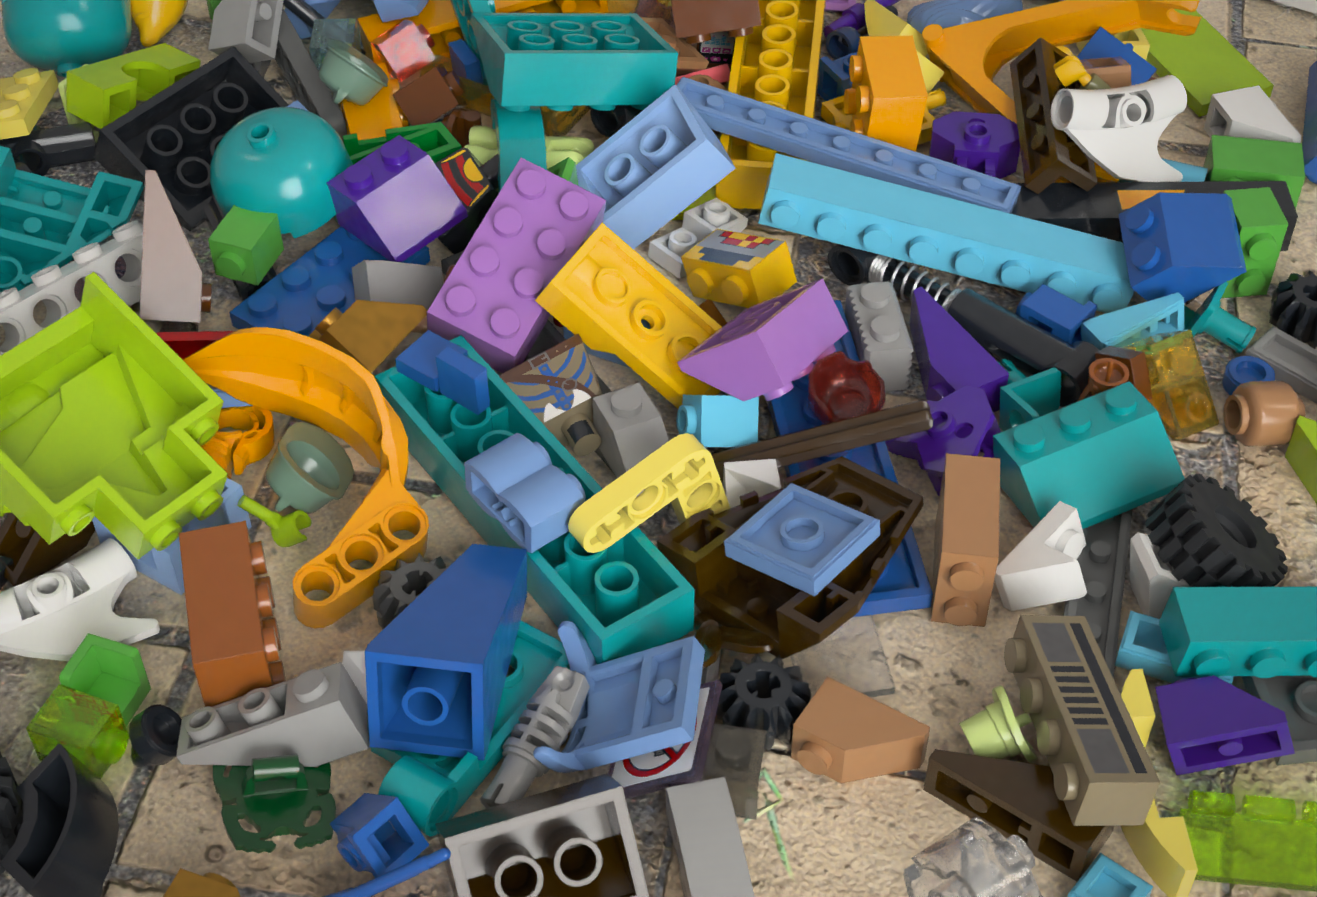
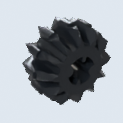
M1310 270L1304 277L1291 273L1286 281L1279 282L1278 287L1273 292L1269 311V323L1315 349L1317 347V276Z
M756 653L751 659L750 664L735 658L733 665L730 667V673H721L717 681V697L714 698V712L717 715V719L723 721L722 728L725 731L726 737L741 735V742L745 749L754 741H762L769 752L774 745V739H779L791 745L793 724L810 702L811 690L809 689V683L802 682L799 666L784 668V662L780 654L771 662L763 661L759 654Z

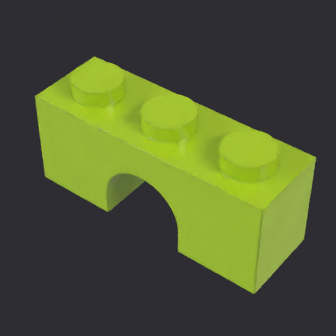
M162 43L68 70L66 111L102 129L136 108L137 100L147 101L200 68L201 60L173 46Z

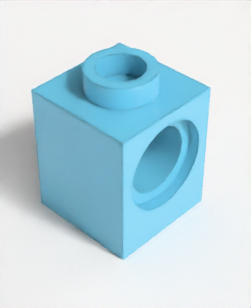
M683 395L682 405L677 412V430L679 434H693L704 447H737L757 442L759 396L742 401L731 395Z

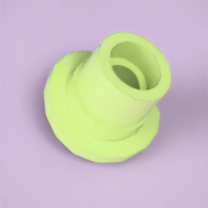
M1001 685L992 690L993 703L985 706V710L959 723L974 755L1003 759L1008 756L1012 758L1022 753L1030 763L1038 759L1033 747L1020 731L1021 727L1032 721L1028 713H1023L1017 717L1014 716L1010 700L1004 687Z

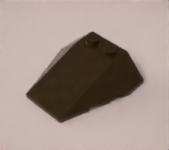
M841 456L785 478L784 488L758 497L755 490L740 496V505L715 515L711 508L698 512L657 540V547L695 589L694 603L701 613L709 614L716 622L723 626L767 634L772 639L774 648L768 651V653L775 657L780 654L781 658L784 659L821 643L859 612L924 505L923 496ZM790 483L880 520V536L816 596H812L727 557L725 554L724 541Z

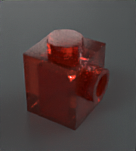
M405 19L370 41L382 63H386L393 79L397 78L400 82L436 60L430 50L435 46V43L422 24L416 27L414 22Z

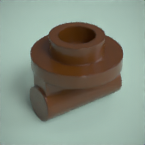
M458 107L454 108L450 115L447 114L442 121L443 125L461 144L462 148L465 145H469V131L471 127L482 126L481 114L478 111H466Z

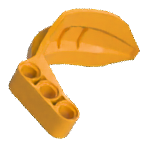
M252 327L232 332L183 360L205 383L226 392L237 400L314 424L343 439L369 465L380 469V474L360 506L329 547L304 564L295 573L293 578L294 614L298 621L314 629L325 628L373 596L374 588L379 586L380 572L385 570L395 571L394 567L397 559L408 564L415 562L419 553L424 558L427 550L429 520L424 509L419 506L405 488L408 474L407 434L400 417L382 395L375 377L353 357L322 341L290 330ZM400 530H406L416 536L411 539L402 540L392 534ZM355 560H366L371 562L373 566L366 570H358L349 564ZM312 590H323L330 594L328 598L322 601L310 600L305 595Z

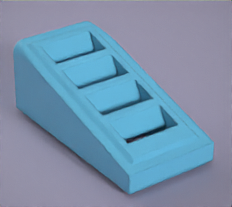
M1174 293L1091 318L1081 323V339L1093 344L1099 350L1113 346L1147 352L1184 331V297L1180 293Z

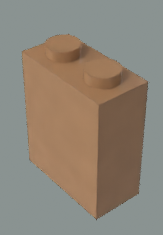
M946 453L935 522L931 622L950 623L955 626L985 627L999 558L1000 458Z

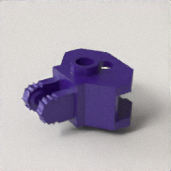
M954 111L933 120L931 147L929 148L928 156L999 179L1016 173L1020 142L1018 127L1015 122L1000 114Z
M965 385L937 402L928 400L927 403L929 404L933 419V427L930 430L885 441L888 451L892 454L917 460L920 468L926 470L938 496H940L946 453L978 456L979 451L984 453L983 457L994 458L993 435L1000 433L1001 430L995 414L992 412L985 390L982 388Z

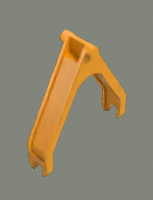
M1064 0L944 29L938 24H931L924 28L922 36L930 61L945 72L940 78V82H945L977 113L1000 114L1017 124L1014 101L993 83V78L1004 64L1023 53L1038 38H1043L1055 47L1090 40L1100 26L1111 35L1144 28L1190 36L1195 33L1201 17L1184 15L1174 9L1195 12L1200 1ZM1094 162L1097 182L1119 181V179L1111 176ZM1062 176L1054 181V183H1072Z

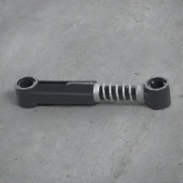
M840 244L835 245L829 250L827 256L829 267L836 278L842 283L850 286L861 284L862 282L889 281L893 284L894 289L899 291L895 292L896 296L901 294L903 301L911 300V303L913 290L922 286L992 357L1001 362L1002 359L1010 360L1021 373L1028 377L1054 367L1061 372V407L1076 403L1086 387L1089 379V366L1096 360L1095 352L1099 351L1093 344L1085 341H1075L1070 344L971 289L961 291L958 288L950 291L949 282L941 286L938 277L930 280L928 271L920 274L918 273L919 268L917 265L909 268L906 261L900 262L898 259Z

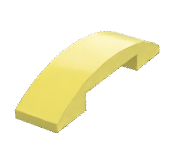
M1131 669L1124 683L1121 697L1146 748L1154 723L1155 712L1143 669ZM1153 799L1144 824L1121 826L1122 831L1135 856L1157 886L1168 897H1188L1198 868L1184 817L1159 818L1155 800Z

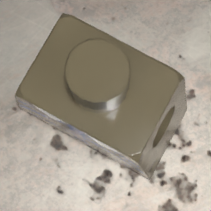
M579 334L499 375L564 447L570 445L578 456L589 455L598 449L602 441L593 425L592 398L603 393Z

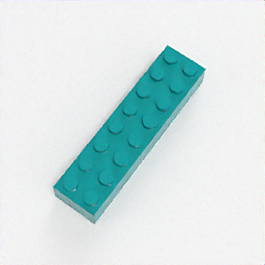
M462 335L449 341L466 349L470 359L487 368L490 406L479 415L441 394L440 389L434 392L397 372L396 366L375 375L382 395L402 421L408 437L409 452L488 545L523 549L508 535L500 522L488 515L469 494L465 483L464 462L516 433L522 434L532 443H540L549 454L553 466L559 468L565 474L569 473L575 476L584 489L585 501L602 490V487ZM638 527L610 547L597 553L587 552L569 531L533 553L527 552V592L557 627L563 621L573 622L578 627L588 643L597 664L674 642L694 630L695 589Z

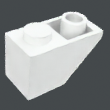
M1259 85L1212 94L1203 128L1210 138L1211 135L1301 143L1302 136L1298 130L1291 125Z

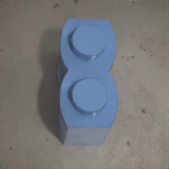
M519 433L508 437L464 462L465 483L469 494L488 515L500 522L508 535L521 548L527 549L529 553H533L568 532L570 517L584 503L586 498L584 489L575 476L569 473L565 474L559 468L553 466L549 454L540 443H532L528 438Z

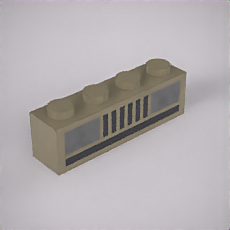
M1020 615L1014 636L1009 638L1005 645V666L1008 672L1014 674L1020 690L1021 707L1031 717L1036 730L1038 750L1048 760L1054 775L1055 793L1059 800L1064 801L1073 826L1143 825L1160 785V780L1086 617Z

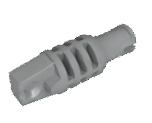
M556 666L526 705L527 710H524L519 717L520 723L514 726L511 731V737L502 746V755L505 759L486 792L480 798L481 803L486 808L523 798L535 777H541L549 771V768L534 758L533 751L537 747L546 746L560 752V746L565 743L568 738V732L576 724L590 687L584 675Z

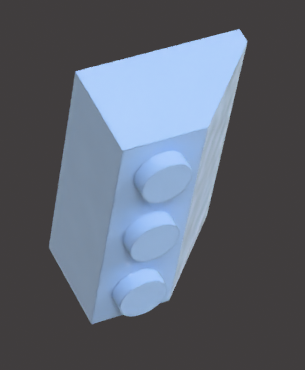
M673 85L576 165L578 186L606 200L603 224L633 250L736 169L720 140L676 85Z

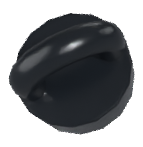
M161 704L151 705L133 717L129 724V738L132 744L130 758L134 766L144 767L149 763L165 765L176 757L182 719L171 708Z

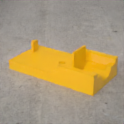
M603 223L600 224L535 300L574 335L579 334L583 343L591 350L615 354L677 409L682 405L683 395H718L721 391L682 372L677 362L722 328V326ZM641 320H646L650 324V329L645 328Z

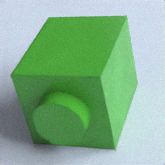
M233 205L208 238L215 274L254 285L260 284L284 250L278 214L250 211Z

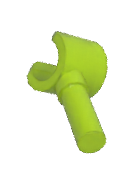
M246 495L239 499L238 507L264 521L266 525L271 527V535L278 546L290 547L307 540V537L299 531L310 527L312 524L310 517L304 511L297 510L281 516Z

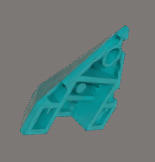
M0 146V292L10 288H17L20 291L33 283L31 276L38 271L52 265H58L59 268L63 267L74 259L72 254L75 251L91 243H100L111 236L116 228L129 223L144 189L143 182L98 171L91 188L16 169L11 149Z

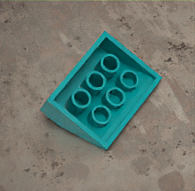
M471 13V24L489 90L501 107L509 111L525 112L530 110V106H547V108L555 111H570L573 109V106L587 105L601 111L614 110L616 105H631L636 109L644 110L675 85L678 52L637 13Z

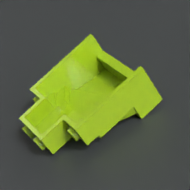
M95 272L85 277L80 307L0 356V516L3 517L5 513H13L25 526H31L49 545L64 534L68 536L76 535L95 516L138 560L153 548L157 551L164 550L179 537L183 526L194 518H197L199 521L205 520L222 504L224 498L221 495L228 473L201 446L206 444L217 433L219 429L218 420L224 401Z

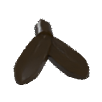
M700 613L694 617V631L696 632L694 637L705 649L703 668L717 661L721 648L747 654L764 653L774 648L773 641L767 634L741 628L719 626L707 613Z

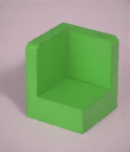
M90 633L86 635L59 675V680L73 717L82 719L80 717V710L75 705L89 706L81 701L75 704L74 700L77 698L69 691H72L79 698L94 699L98 710L104 713L106 711L102 702L106 703L110 716L85 708L81 709L88 713V715L84 713V716L91 718L89 711L102 715L104 720H107L104 717L107 716L116 725L109 728L120 732L125 730L151 690L137 648ZM83 700L87 704L95 707L93 701ZM87 718L82 719V720H86V721H89V722H92V723H95V724L104 726V725L101 724V723H98V722L89 720V719H87Z

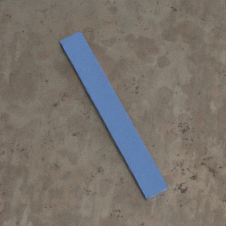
M682 77L676 85L710 129L813 163L1010 214L1020 194L1021 186L692 79Z

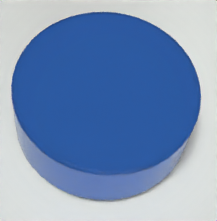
M1239 356L1227 363L1222 378V385L1225 391L1232 395L1235 389L1242 383L1250 381H1275V372L1267 362L1253 356Z

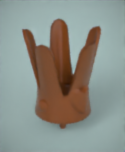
M1101 358L1092 362L1089 366L1088 383L1077 402L1086 399L1089 395L1093 396L1126 383L1130 375L1126 365L1112 358Z

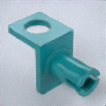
M1225 282L1213 289L1196 312L1184 305V331L1168 340L1184 349L1196 333L1200 335L1204 331L1240 354L1251 341L1257 328L1253 325L1250 326L1220 307V299L1228 285V282Z
M1002 359V365L1007 369L1009 378L1008 384L1000 387L999 428L1001 430H1008L1059 409L1061 372L1054 367L1026 377L1010 360Z

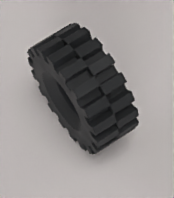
M1190 474L1147 514L1149 518L1146 520V528L1152 531L1148 537L1151 544L1159 546L1161 549L1157 555L1163 563L1169 562L1174 569L1171 574L1178 581L1183 579L1189 584V587H1274L1285 578L1284 575L1288 572V566L1283 563L1287 560L1285 553L1276 548L1280 542L1275 534L1268 533L1265 529L1268 525L1261 516L1256 517L1250 511L1252 506L1245 499L1239 501L1235 497L1234 490L1227 485L1221 488L1218 480L1210 476L1205 479L1202 474H1195L1193 477Z

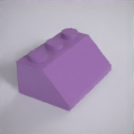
M822 278L745 309L677 363L682 372L739 400L747 401L764 395L766 401H770L792 390L794 386L791 381L812 372L815 369L813 362L819 361L835 352L834 343L846 334L848 329Z

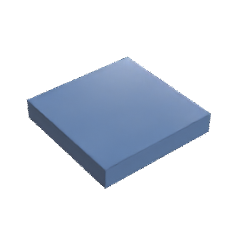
M790 483L724 541L725 554L729 558L812 596H816L880 536V520Z

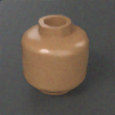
M1250 381L1242 383L1226 399L1223 411L1224 423L1228 432L1234 435L1238 442L1248 447L1288 444L1299 415L1305 417L1303 401L1298 398L1292 386L1284 381Z

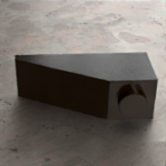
M935 749L929 757L924 791L1076 882L1088 869L1113 832L1114 826H1073L1064 801L1059 800L1055 793L1054 775L1050 766Z

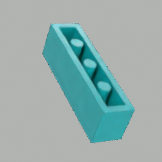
M1317 586L1173 587L1159 620V626L1175 677L1202 678L1214 675L1216 677L1256 676L1258 678H1271L1274 676L1310 675L1317 678Z

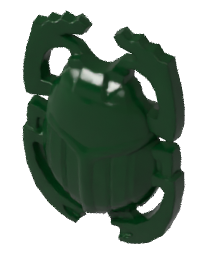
M298 754L253 758L251 766L232 765L229 777L223 776L228 765H213V782L216 794H219L222 803L221 815L224 829L236 851L243 850L247 853L255 852L258 854L264 851L271 853L275 850L276 844L273 841L265 840L273 836L289 834L302 836L297 837L294 842L295 847L298 849L313 847L316 844H322L326 840L332 839L333 828L330 826V823L336 818V805L332 794L329 793L331 777L329 762L315 768L303 767V764L299 762ZM313 811H321V818L318 823L305 827L306 820L310 817ZM245 819L250 825L254 826L258 833L246 831L241 827L238 820Z

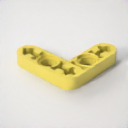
M685 433L669 440L581 504L570 517L568 529L587 552L597 553L613 545L670 502L679 524L692 515L711 508L715 515L730 509L711 453L693 434Z

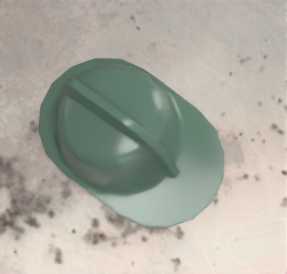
M330 39L328 41L327 52L319 70V78L333 91L332 101L335 104H339L345 99L354 104L364 106L384 86H388L386 73L371 59L339 40Z
M296 422L286 430L278 442V448L266 468L265 477L270 487L279 496L274 509L280 512L286 507L291 506L308 514L314 513L333 499L339 500L344 496L353 479L354 469L343 447L331 435L309 423Z

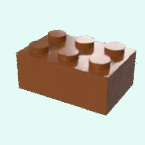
M246 521L179 533L192 664L205 707H213L244 696L254 689L267 688L286 681L283 662L278 661L280 660L279 651L282 648L276 617L267 619V617L273 616V608H275L270 576L259 577L261 574H267L262 541L251 543Z

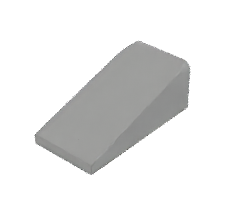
M363 260L352 267L355 301L366 300L423 305L428 310L443 286L442 268L438 266L384 260Z

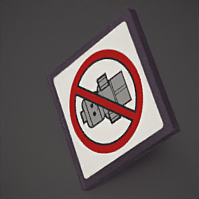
M719 680L700 685L693 741L610 764L608 774L622 785L625 799L665 790L667 787L701 781L722 690V684Z

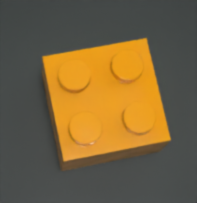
M913 35L860 37L857 55H851L849 62L852 88L845 89L844 92L845 114L852 115L850 131L916 152L928 95Z

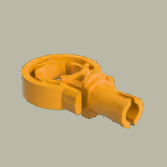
M256 406L222 408L218 420V430L227 427L241 430L233 432L217 431L206 444L201 446L228 473L227 478L231 479L233 467L235 475H241L247 465L261 460L273 449L275 443L273 416L269 410Z

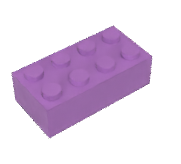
M520 158L427 311V330L447 340H452L462 335L492 369L502 374L522 364L551 315L535 301L536 298L600 224L603 223L606 200Z

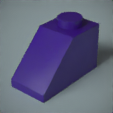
M1214 675L1202 678H1183L1172 684L1155 687L1166 743L1176 775L1295 754L1284 711Z

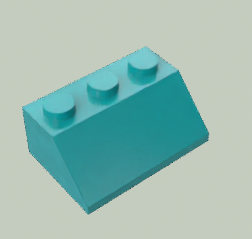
M1130 381L993 435L994 458H1000V487L1033 527L1061 501L1077 508L1082 529H1085L1165 496L1185 479L1158 411Z

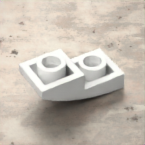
M714 198L685 211L681 228L650 241L648 257L680 279L686 276L681 260L683 254L716 229L741 233L747 227L748 218L731 208L727 203Z

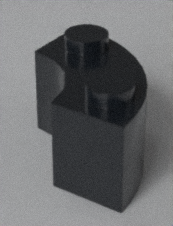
M59 743L16 788L23 801V822L15 843L2 859L0 865L33 897H100L103 891V883L109 872L117 846L119 823L116 803L106 784Z

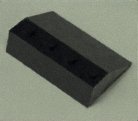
M233 46L100 129L94 158L109 174L143 182L144 189L139 198L143 202L145 170H156L180 225L191 231L206 221L203 207L211 201L212 195H214L210 183L211 161L222 137L236 123L253 113L269 108L286 107L289 104Z

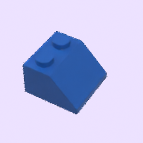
M1159 192L1118 214L1130 287L1146 301L1180 293L1184 297L1185 303L1247 272L1232 198L1227 194Z

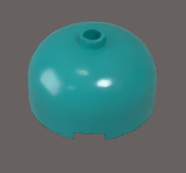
M1 0L3 31L6 41L13 52L24 62L39 69L54 70L60 77L67 78L68 70L82 67L84 64L89 65L123 55L131 39L132 19L130 0Z
M275 107L261 110L245 117L222 137L211 161L210 183L214 197L224 216H226L233 205L255 212L278 214L281 234L291 232L293 238H297L318 229L336 215L326 182L345 171L353 163L341 137L326 120L304 109Z

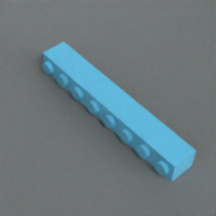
M775 154L764 193L759 224L1026 293H1034L1044 284L1082 305L1091 301L1097 305L1096 311L1104 313L1126 308L1135 292L1130 287L1122 242L786 155Z

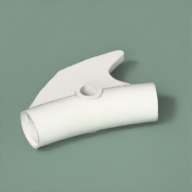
M1166 75L1148 82L1110 89L1080 90L1063 88L1054 96L1051 105V121L1053 126L1058 130H1064L1089 158L1114 178L1134 182H1181L1183 179L1182 173L1162 160L1157 150L1158 140L1162 132L1177 114L1184 112L1187 106L1186 90L1181 81L1175 76Z
M108 538L94 548L47 573L0 592V651L24 657L69 661L88 633L130 645L158 634L160 626L156 619L120 617L113 612L120 593L127 583L137 577V571L126 551L112 538Z

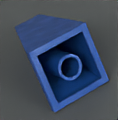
M472 544L367 645L365 649L369 747L463 758L467 752H470L477 756L478 760H485L527 598V549Z

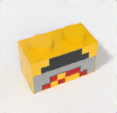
M716 229L681 256L687 276V283L693 297L749 308L782 295L797 282L786 241Z

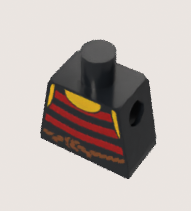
M461 148L435 163L467 209L468 217L438 237L453 254L465 250L499 194L497 177L498 153L485 164H482L468 148Z

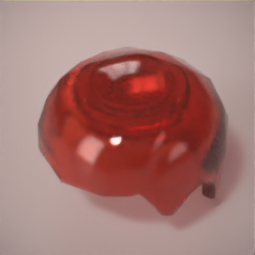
M842 351L833 352L817 360L809 373L808 402L815 417L823 424L882 410L885 406V382L876 370L872 369V365L868 360L855 361L847 358Z

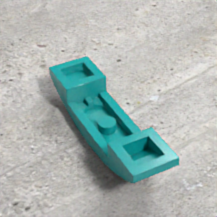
M491 99L492 129H496L499 157L497 177L500 192L520 158L547 170L545 135L540 106H530V110L525 112H514L501 107L496 99Z

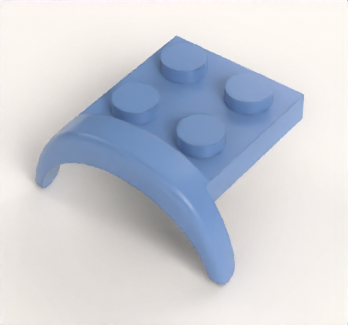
M570 621L560 623L558 635L565 649L570 670L584 675L590 687L565 748L558 752L546 746L537 747L533 751L535 759L553 771L571 773L588 770L694 740L705 649L694 636L597 664L588 643L578 627Z

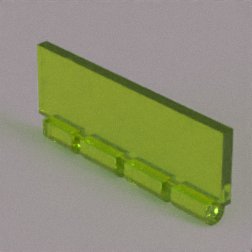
M1190 790L1188 809L1180 808L1178 817H1184L1198 871L1194 880L1317 892V801L1305 800L1303 802L1302 820L1295 819L1296 806L1294 799L1244 795L1242 814H1236L1234 794Z

